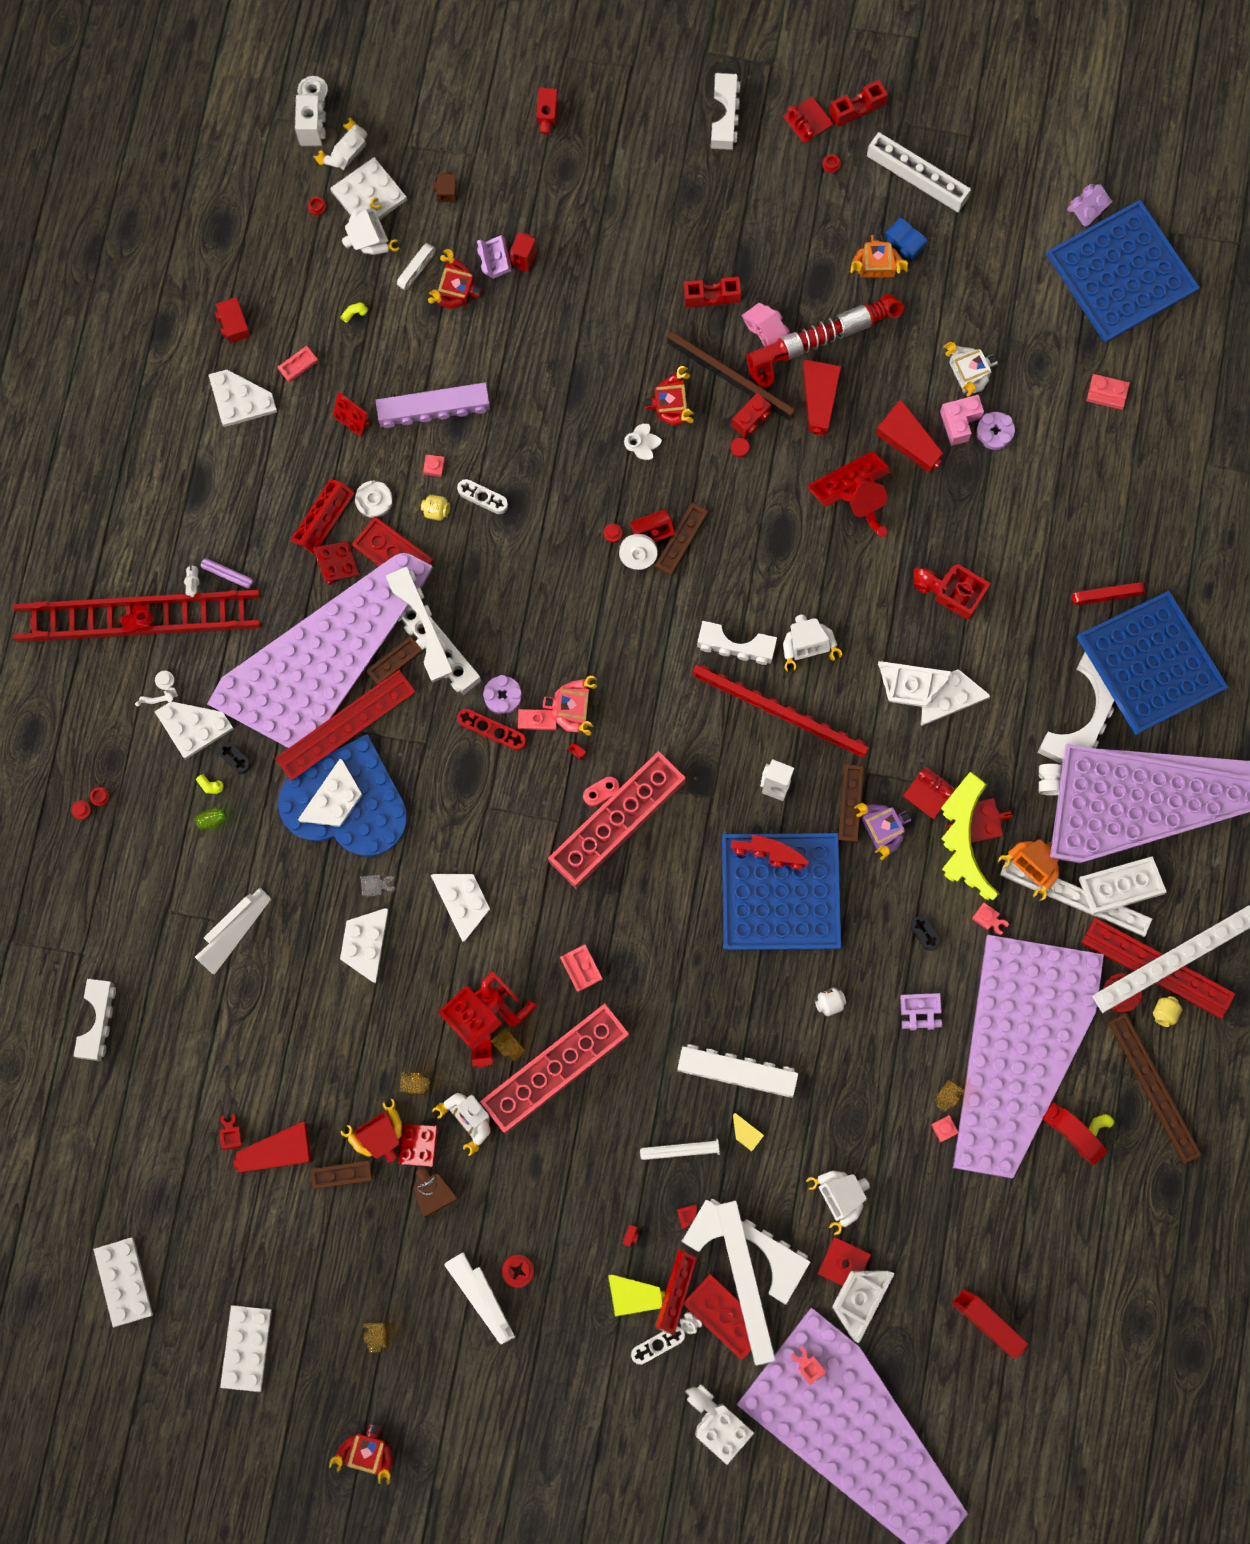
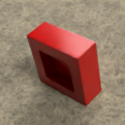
M629 1225L622 1244L629 1247L631 1243L636 1244L639 1233L636 1232L637 1227Z

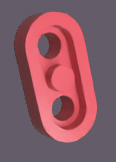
M606 777L593 784L584 791L583 798L585 803L595 807L605 802L619 790V783L613 777ZM611 783L613 788L607 789L606 785ZM591 793H595L597 796L596 798L592 799L589 797V795Z

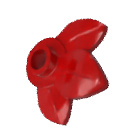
M140 604L133 605V614L118 618L123 625L121 629L123 632H132L138 628H145L153 622V616L148 612L147 607Z

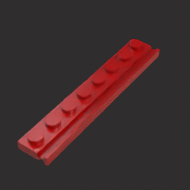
M398 670L275 757V760L290 781H292L414 694L415 690L402 675L401 671Z
M1097 918L1093 919L1081 942L1083 945L1103 954L1105 957L1133 972L1163 955ZM1185 966L1155 983L1219 1019H1223L1235 993Z

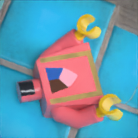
M588 676L586 680H576L561 686L555 692L554 698L544 697L543 708L553 709L552 719L556 720L557 724L566 731L578 733L583 731L586 735H591V731L586 730L587 727H593L590 722L586 721L589 689L586 688L588 686L595 689L597 685H590V682L597 678Z

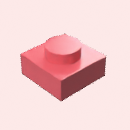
M426 455L423 474L442 477L445 458L442 456Z
M950 1116L931 1124L940 1142L958 1134Z

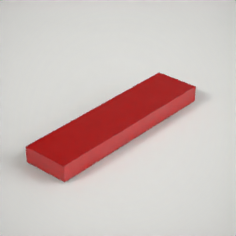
M678 1250L655 1327L671 1335L675 1334L697 1257L685 1251Z

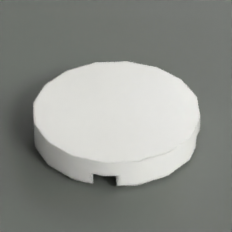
M368 481L358 488L355 503L363 515L369 518H374V516L378 518L389 511L392 505V495L390 489L384 483Z

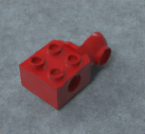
M959 564L951 567L942 581L938 579V576L933 571L927 568H915L913 571L915 581L913 586L917 590L926 594L929 590L935 593L936 602L966 620L971 617L991 584Z

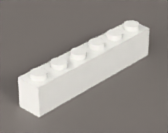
M878 132L870 143L867 152L869 158L959 213L968 200L971 191L969 187Z
M687 1044V1047L682 1046L677 1068L678 1072L793 1098L798 1073H795L793 1068L783 1067L782 1070L775 1068V1064L764 1062L761 1065L756 1064V1060L751 1058H745L743 1061L736 1059V1055L725 1053V1056L718 1055L716 1050L706 1049L705 1052L698 1050V1046Z

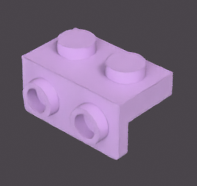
M1090 184L1083 189V193L1079 197L1071 201V205L1067 210L1068 212H1074L1083 226H1088L1112 203V200L1101 184Z
M500 235L487 242L481 239L477 241V251L481 257V269L484 274L494 279L512 271L503 236Z

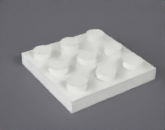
M372 158L330 188L331 192L350 215H352L356 208L366 203L370 204L372 198L377 197L379 200L373 205L378 206L382 204V208L376 211L379 220L407 201V197L375 158Z

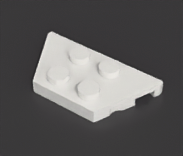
M878 662L889 702L927 708L952 674L950 671Z
M957 669L951 672V677L927 708L922 707L921 725H926L987 700L990 696Z
M339 759L298 820L301 823L308 822L341 827L362 797L359 788L341 759Z
M431 875L462 941L466 942L469 935L490 911L474 875Z
M386 908L348 920L343 939L340 959L373 983L377 982L389 911Z
M851 1271L833 1305V1309L854 1341L860 1342L894 1276L893 1272Z

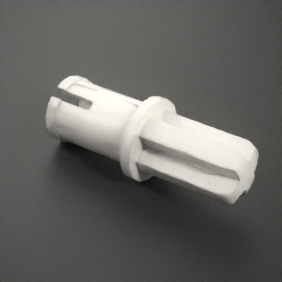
M190 566L187 567L186 578L184 579L186 595L191 597L195 596L197 586L199 585L198 568L196 566H192L191 571Z

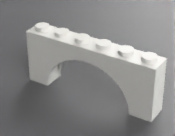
M1084 652L1077 670L1082 672L1093 685L1096 696L1093 717L1084 728L1077 732L1066 735L1048 732L1037 752L1063 764L1064 749L1067 743L1096 748L1099 743L1096 740L1098 734L1102 735L1106 728L1104 721L1106 717L1110 718L1114 711V708L1111 707L1114 699L1086 652Z
M712 1198L710 1201L706 1200L682 1240L684 1244L699 1252L710 1240L724 1236L717 1210V1205H720L719 1202ZM749 1220L741 1221L745 1239L756 1244L764 1252L770 1263L772 1284L768 1294L787 1304L810 1261L806 1260L808 1256L800 1251L796 1253L789 1249L791 1246L782 1240L779 1243L772 1239L773 1235L769 1232L756 1230V1225Z

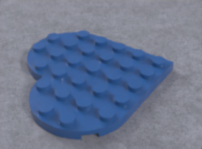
M368 734L328 754L292 781L288 778L279 794L278 808L280 817L285 826L294 835L315 842L335 837L344 849L364 857L378 856L391 850L402 838L407 824V812L404 802ZM339 759H341L359 788L362 797L341 827L308 822L301 823L298 820Z

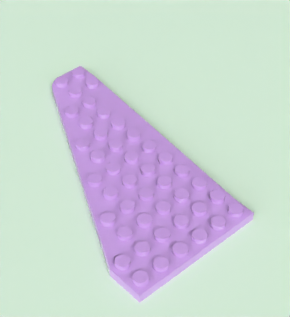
M408 553L393 556L223 676L207 704L290 748L333 716L409 605L404 600L394 596L386 575L407 567L409 571L413 570L417 581H414L416 589L419 587L421 589L433 566Z
M1067 743L1064 749L1050 858L1083 863L1249 813L1250 761L1096 749Z

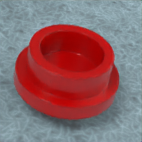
M833 154L826 156L822 163L824 170L829 173L837 172L841 165L840 159Z
M313 197L308 202V209L313 215H320L325 212L326 203L320 197Z
M617 524L607 525L604 529L605 539L609 542L619 541L622 537L621 527Z
M103 787L94 788L90 793V800L96 806H103L109 801V792Z
M80 800L73 804L71 812L76 819L83 820L90 815L91 807L86 801Z

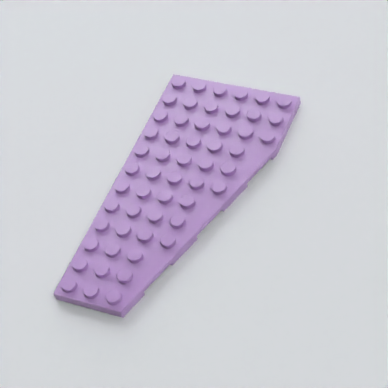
M992 935L986 936L953 1168L1006 1178L1014 1177L1043 1119L1042 1117L1045 1115L1096 1013L1097 1004L1092 996L1099 992L1103 954Z
M810 1308L774 1355L775 1361L769 1362L737 1405L906 1544H946L968 1513L860 1347ZM801 1347L806 1350L808 1359L814 1356L826 1371V1374L811 1386L797 1369L801 1364L796 1363L792 1359L793 1353L797 1358L803 1356V1353L800 1351Z

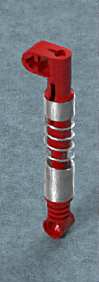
M885 294L878 302L871 305H860L836 315L835 322L829 318L828 325L820 322V325L815 327L811 325V328L808 330L803 328L801 333L793 332L777 339L776 343L747 354L750 376L759 386L768 387L774 381L773 363L793 359L803 355L804 352L808 353L810 348L817 349L818 345L825 346L828 341L833 343L836 337L842 339L843 337L870 328L875 322L884 318H897L904 310L903 303L892 294Z

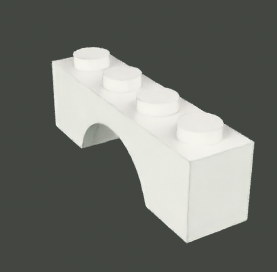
M715 73L714 99L720 101L726 107L727 113L721 120L712 123L711 148L733 150V143H737V132L734 131V126H738V115H735V109H739V98H736V93H740V82L737 81V74Z
M702 621L697 647L705 652L717 651L722 656L734 655L740 660L748 661V659L756 660L758 664L767 665V663L771 664L777 637L758 633L752 641L745 644H737L725 637L721 625Z
M772 759L771 764H766L760 785V787H763L762 793L784 801L794 768Z
M87 979L84 999L93 1005L96 1011V1021L88 1033L77 1037L74 1057L101 1061L102 1057L105 1056L106 1045H104L105 1037L109 1035L108 1019L112 1017L113 1013L111 1001L116 995V987H114L112 982Z

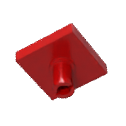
M834 1237L817 1274L843 1286L851 1271H864L871 1254Z

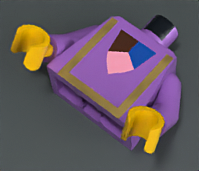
M861 803L855 806L854 809L858 808L860 810V813L856 816H863L862 822L877 849L875 853L881 852L883 854L880 859L883 860L889 854L895 852L903 841L905 829L902 825L911 821L908 812L904 811L897 815L893 807L888 808L885 805H865Z

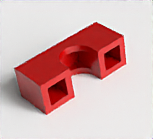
M878 80L863 87L861 94L853 99H849L848 95L832 101L829 113L837 127L885 106L888 94L881 81Z
M739 277L721 278L720 283L715 285H704L702 280L684 282L685 308L740 303L741 289Z

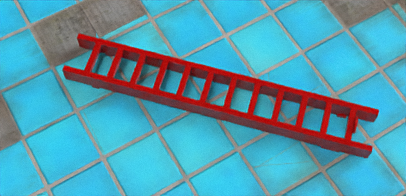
M234 590L230 592L196 593L194 597L179 594L13 604V609L16 613L32 612V618H30V630L32 633L13 634V639L16 642L257 629L261 628L260 620L245 621L244 599H258L261 597L259 590ZM225 600H239V621L226 622ZM207 601H220V622L207 623ZM189 602H201L202 623L188 624ZM182 603L183 624L169 625V604ZM134 604L145 605L149 613L150 605L163 604L164 625L151 626L150 624L148 627L138 628L132 632L121 631L122 628H113V607L126 606L127 616L132 614L131 606ZM107 607V629H94V608ZM88 608V630L75 631V609ZM56 610H69L70 631H56ZM37 611L51 612V632L38 631Z

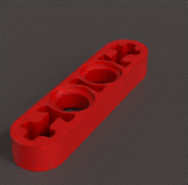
M1133 583L1081 591L1072 594L1071 597L1073 605H1084L1136 597L1145 594L1146 591L1144 583Z
M462 709L457 714L458 723L468 730L516 751H520L526 746L525 736L516 730L469 709ZM466 714H469V718L473 721L475 720V717H477L474 723V727H472L473 724L471 721L466 720L464 723L461 716H466ZM479 722H487L488 728L485 731L479 730ZM498 729H503L506 732L505 736L501 739L495 736V732ZM509 733H512L511 738L513 739L520 737L522 744L515 746L514 741L510 739L507 743Z

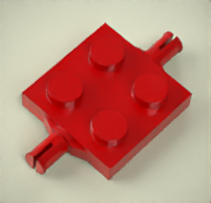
M994 798L977 802L971 822V843L1003 836L1001 820L1012 818V815H1008L1011 814V811L999 813ZM953 824L946 825V828H951Z

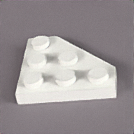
M228 370L209 374L223 427L277 412L271 392Z
M169 702L155 711L185 760L234 730L225 714L220 711L176 702Z

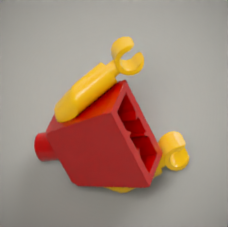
M391 1099L393 1103L391 1107H386L383 1102V1107L386 1111L358 1129L354 1130L353 1127L347 1125L350 1129L348 1134L341 1130V1134L348 1138V1141L357 1152L368 1157L373 1156L375 1159L384 1155L388 1162H392L398 1157L394 1148L399 1145L398 1139L402 1135V1122L397 1110H394L396 1105L393 1099Z

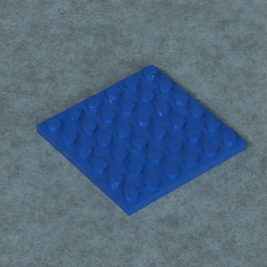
M1141 200L1134 202L1046 252V256L1104 343L1111 341L1200 289Z
M1170 591L1076 636L1135 735L1228 688Z
M838 833L722 834L724 950L841 949ZM752 835L776 840L791 847L808 860V866L803 868V870L791 869L792 866L784 865V868H776L768 863L769 856L766 855L765 858L754 857V854L746 853L745 856L735 855L731 851L732 840L751 842Z

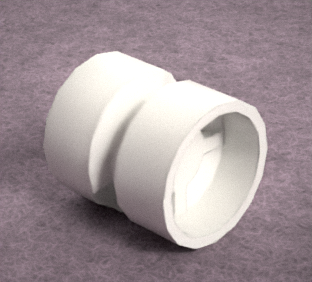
M1043 764L1039 766V778L1042 779L1039 781V794H1059L1062 765Z

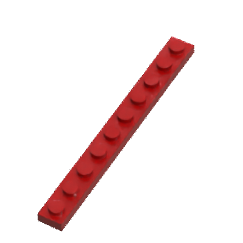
M696 665L693 670V677L862 758L865 757L869 747L863 741L858 739L854 741L848 738L849 736L842 731L835 732L825 723L819 724L814 722L811 716L805 714L802 716L789 706L785 708L779 705L780 703L773 698L768 700L762 697V694L756 690L750 691L745 689V686L739 682L733 683L729 681L728 677L718 673L716 675L712 673L711 669L701 665L699 667Z

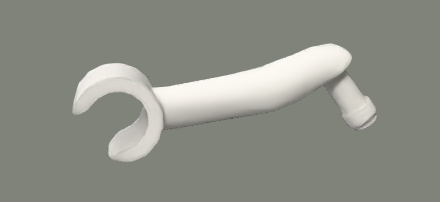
M171 687L164 691L165 696L156 698L141 696L135 705L140 706L141 703L155 704L162 701L171 702L173 697L178 695L175 688Z

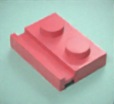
M1093 374L1086 401L1123 410L1129 382Z
M586 945L560 957L577 992L603 980Z

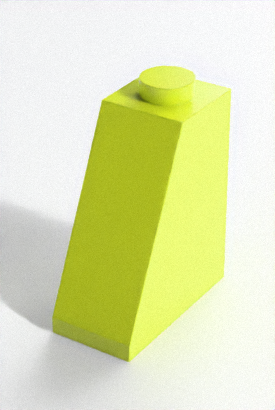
M609 1275L615 1316L662 1307L665 1293L664 1291L660 1292V1287Z

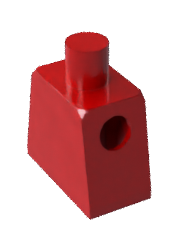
M539 88L536 118L540 126V133L544 135H550L551 127H556L559 103L557 89Z

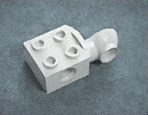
M317 76L306 77L298 86L299 95H296L295 131L300 146H322V139H325L323 122H326V113L323 111L328 89L325 81Z
M702 1385L698 1388L694 1387L685 1390L690 1396L687 1399L689 1403L701 1413L704 1409L707 1411V1414L696 1428V1437L724 1463L728 1464L754 1434L753 1431L723 1404L716 1405L712 1401L714 1396Z

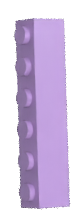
M486 383L376 400L378 421L380 427L391 428L397 424L410 425L416 421L429 422L435 418L448 419L450 416L455 415L462 417L474 412L481 414L490 410Z

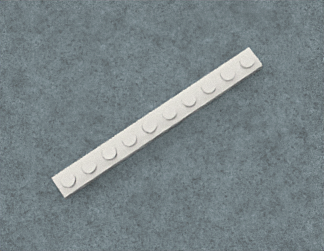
M1250 905L1094 994L1092 998L1101 1012L1108 1011L1250 929Z

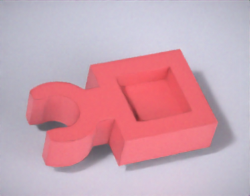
M986 903L981 905L972 918L986 930L992 926L994 932L1000 936L1003 932L999 930L998 926L1004 925L1007 928L1009 925L1005 920H998L999 913Z
M801 1347L800 1351L803 1353V1356L797 1358L793 1353L792 1359L796 1363L801 1364L797 1369L811 1386L824 1376L826 1371L814 1356L808 1359L806 1350Z

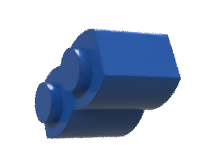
M899 218L885 232V242L891 243L892 248L898 249L899 254L904 259L908 258L912 261L927 245V239L902 218Z

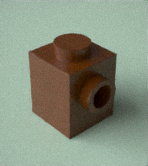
M450 172L437 174V181H434L433 187L438 202H456V175Z

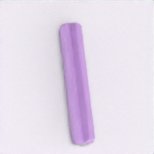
M204 558L201 562L203 569L250 589L254 581L252 578L214 561Z

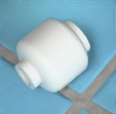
M830 988L818 994V1001L815 1003L819 1012H823L826 1016H831L844 1009L846 999L841 990L838 991L836 988Z

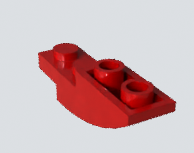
M752 835L751 842L732 840L731 851L735 855L745 856L746 853L754 854V857L765 858L766 855L769 856L768 863L776 868H784V865L792 866L791 869L803 870V868L808 866V860L791 847L776 840Z

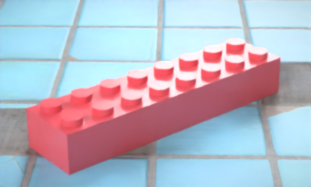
M658 751L548 858L549 862L577 889L686 782V777Z
M603 1004L480 1102L506 1135L629 1037V1033L606 1004Z

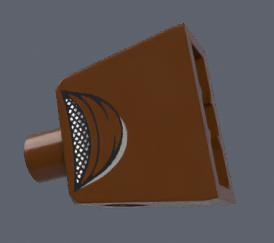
M426 1167L415 1172L420 1183L413 1186L424 1218L458 1200L439 1173L430 1176Z

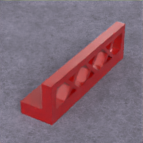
M330 479L290 541L303 546L307 551L315 554L313 547H318L322 544L354 495V492L343 482Z

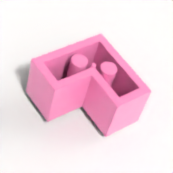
M758 303L742 315L748 329L758 334L764 347L776 343L777 339L790 334L788 328L781 321V314L769 306Z
M979 395L942 405L940 413L951 446L968 442L971 436L968 423L981 420L984 410Z

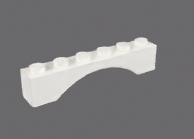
M404 567L386 575L394 596L409 604L423 622L427 639L424 665L432 683L453 674L452 669L455 666L451 657L447 658L444 653L447 650L444 641H439L436 635L440 632L436 623H431L429 616L432 614L428 605H423L421 599L424 598L420 587L416 589L414 581H417L413 570L409 571L407 567Z

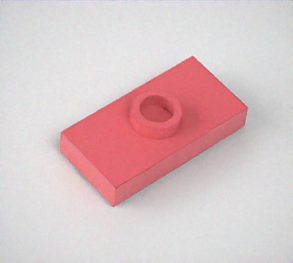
M305 346L277 368L290 383L319 361L309 347Z
M519 709L518 729L556 730L557 721L552 719L553 710Z

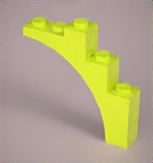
M970 772L941 808L945 811L943 815L950 821L956 820L942 837V840L945 841L943 845L950 851L956 850L942 870L945 871L944 876L952 882L954 880L958 882L965 877L964 882L972 888L976 886L981 890L979 894L986 900L990 898L995 900L1000 893L989 884L980 871L971 844L973 812L987 784Z

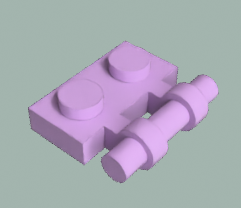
M940 993L900 995L901 1015H909V1021H902V1029L916 1030L917 1028H927L928 1030H933L934 1027H942L941 1019L934 1020V1014H941ZM927 1014V1020H916V1015Z

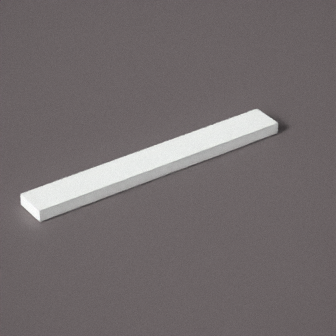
M1014 859L1010 860L1009 866L1006 869L1001 870L1000 876L1032 890L1041 889L1043 886L1039 887L1012 862ZM1057 879L1051 889H1047V896L1092 915L1082 888ZM1124 906L1093 915L1142 937L1146 936L1152 918Z
M732 1201L717 1205L755 1366L775 1361L737 1203Z

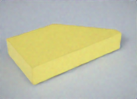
M734 1113L733 1120L736 1140L750 1151H753L764 1135Z

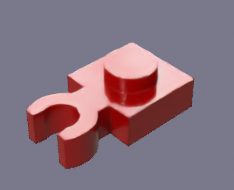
M234 1114L231 1115L232 1120L230 1122H225V1117L221 1116V1123L225 1127V1129L219 1130L222 1151L242 1148L240 1128L234 1127L237 1122Z

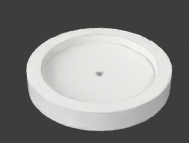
M630 535L620 545V559L631 569H645L656 560L657 546L646 535Z

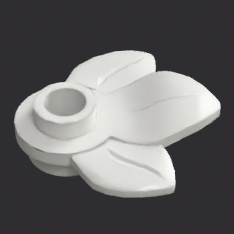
M649 424L638 425L634 432L628 434L624 440L625 447L629 451H634L636 456L643 460L653 459L651 450L656 449L662 442L659 437L649 433ZM635 440L637 444L631 445L630 442Z

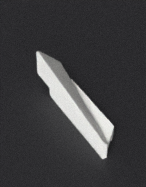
M261 888L253 895H247L204 937L209 944L195 958L212 974H215L271 898Z
M461 1253L446 1262L445 1267L498 1342L503 1344L513 1339L515 1336L481 1267L473 1270L465 1253Z

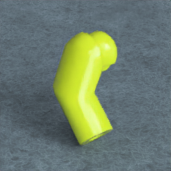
M361 302L350 305L340 318L348 323L356 313L365 315L368 308Z
M204 774L196 778V781L206 793L218 794L223 791L224 786L221 781L209 782Z
M1107 1114L1095 1117L1089 1126V1130L1097 1136L1100 1128L1112 1127L1114 1120Z

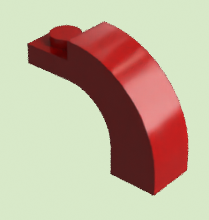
M1054 1102L1048 1107L1042 1120L1063 1135L1074 1146L1079 1155L1094 1166L1107 1153L1101 1142L1065 1108L1062 1109Z

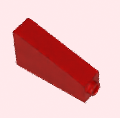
M804 359L802 370L808 431L817 436L827 435L841 366Z
M899 400L878 426L876 435L928 473L933 468L937 470L942 463V451L905 404Z
M298 1123L236 1152V1157L233 1159L235 1170L238 1169V1173H247L312 1163L307 1123Z
M963 1289L952 1301L951 1304L1007 1355L1016 1359L1024 1353L1025 1347L1028 1344L978 1296Z

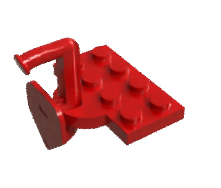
M873 451L807 485L809 491L824 507L834 504L841 498L845 501H850L852 511L857 517L866 516L868 525L879 537L887 535V528L877 522L874 513L875 510L885 505L887 494L884 486L875 483V480L881 479L884 475L890 473V469Z
M491 971L483 979L480 990L473 993L466 985L438 1013L463 1041L474 1050L502 1024L494 1015L496 1012L510 1026H516L538 1004L528 999V1003L515 1015L502 1000L508 994L517 1003L519 999ZM495 980L500 984L497 988L489 986Z

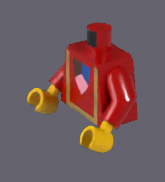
M450 249L444 250L448 258L442 255L440 259L443 262L449 261V264L446 263L438 291L432 290L429 292L434 298L430 297L428 302L431 304L437 302L440 306L453 309L467 305L470 296L480 298L482 287L474 286V277L471 271L456 257H453V252Z
M680 366L676 373L654 388L655 398L644 399L645 410L656 409L657 418L672 426L685 423L686 421L693 423L694 420L689 417L694 412L687 409L684 380L682 378L688 379L690 374H683L688 369L684 366Z
M369 1423L366 1434L357 1433V1435L350 1436L340 1446L335 1457L331 1459L329 1468H331L332 1464L336 1463L339 1465L337 1468V1472H339L343 1462L345 1466L378 1475L379 1484L382 1478H387V1485H389L393 1457L390 1447L386 1444V1440L378 1438L381 1426Z

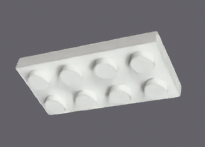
M1153 856L1079 878L1092 915L1166 893Z
M134 1238L95 1248L94 1253L113 1327L153 1316Z
M231 1306L220 1388L262 1392L272 1314L271 1309Z

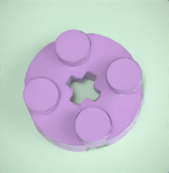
M991 412L984 414L978 423L976 433L978 439L981 440L985 447L999 450L1012 441L1015 427L1009 415L1001 412ZM994 427H998V429H1000L1001 432H998V434L995 435L994 431H991V429H993Z
M499 675L491 679L485 686L483 692L485 704L496 714L511 713L521 703L522 694L520 686L510 677ZM506 691L507 698L499 699L498 693Z

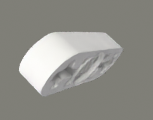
M426 243L401 274L397 285L407 290L431 260L436 248Z
M467 479L459 482L457 489L461 497L496 514H503L507 511L508 503L504 496ZM469 485V489L475 492L474 497H472V492L468 490L464 493L462 487ZM482 492L488 495L485 501H479L477 498ZM493 497V501L496 503L502 501L503 507L496 508V504L491 502V498Z
M679 1326L676 1327V1332H681L680 1340H670L669 1342L672 1345L669 1347L662 1335L666 1334L669 1337L671 1334L664 1331L636 1346L631 1353L632 1360L637 1364H644L680 1344L685 1337L683 1329ZM655 1339L663 1341L664 1347L661 1351L653 1349L652 1342ZM648 1343L654 1355L650 1356L647 1353L644 1355V1360L636 1359V1350H646L647 1348L644 1345Z

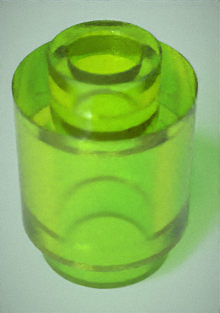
M217 807L195 815V822L199 830L203 829L206 831L222 826L223 821H225L223 811Z

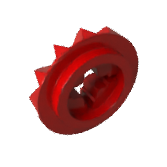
M514 1255L509 1257L503 1264L502 1275L510 1286L523 1287L532 1280L534 1267L527 1257ZM523 1263L521 1270L526 1276L518 1275L513 1279L515 1272L510 1267L518 1268Z

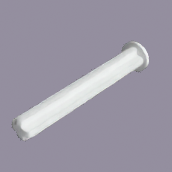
M718 1139L711 1142L640 1149L642 1160L710 1153L720 1155Z

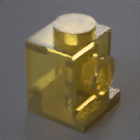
M506 1028L491 1041L505 1058L509 1056L513 1061L518 1060L526 1052Z
M401 1072V1093L426 1094V1090H429L430 1078L422 1077L421 1073H410V1076H407L406 1072Z
M947 1080L934 1099V1102L937 1103L936 1107L943 1112H946L950 1106L954 1108L959 1100L957 1095H962L965 1090Z
M365 1323L364 1328H368V1332H364V1344H368L369 1352H381V1348H386V1323Z

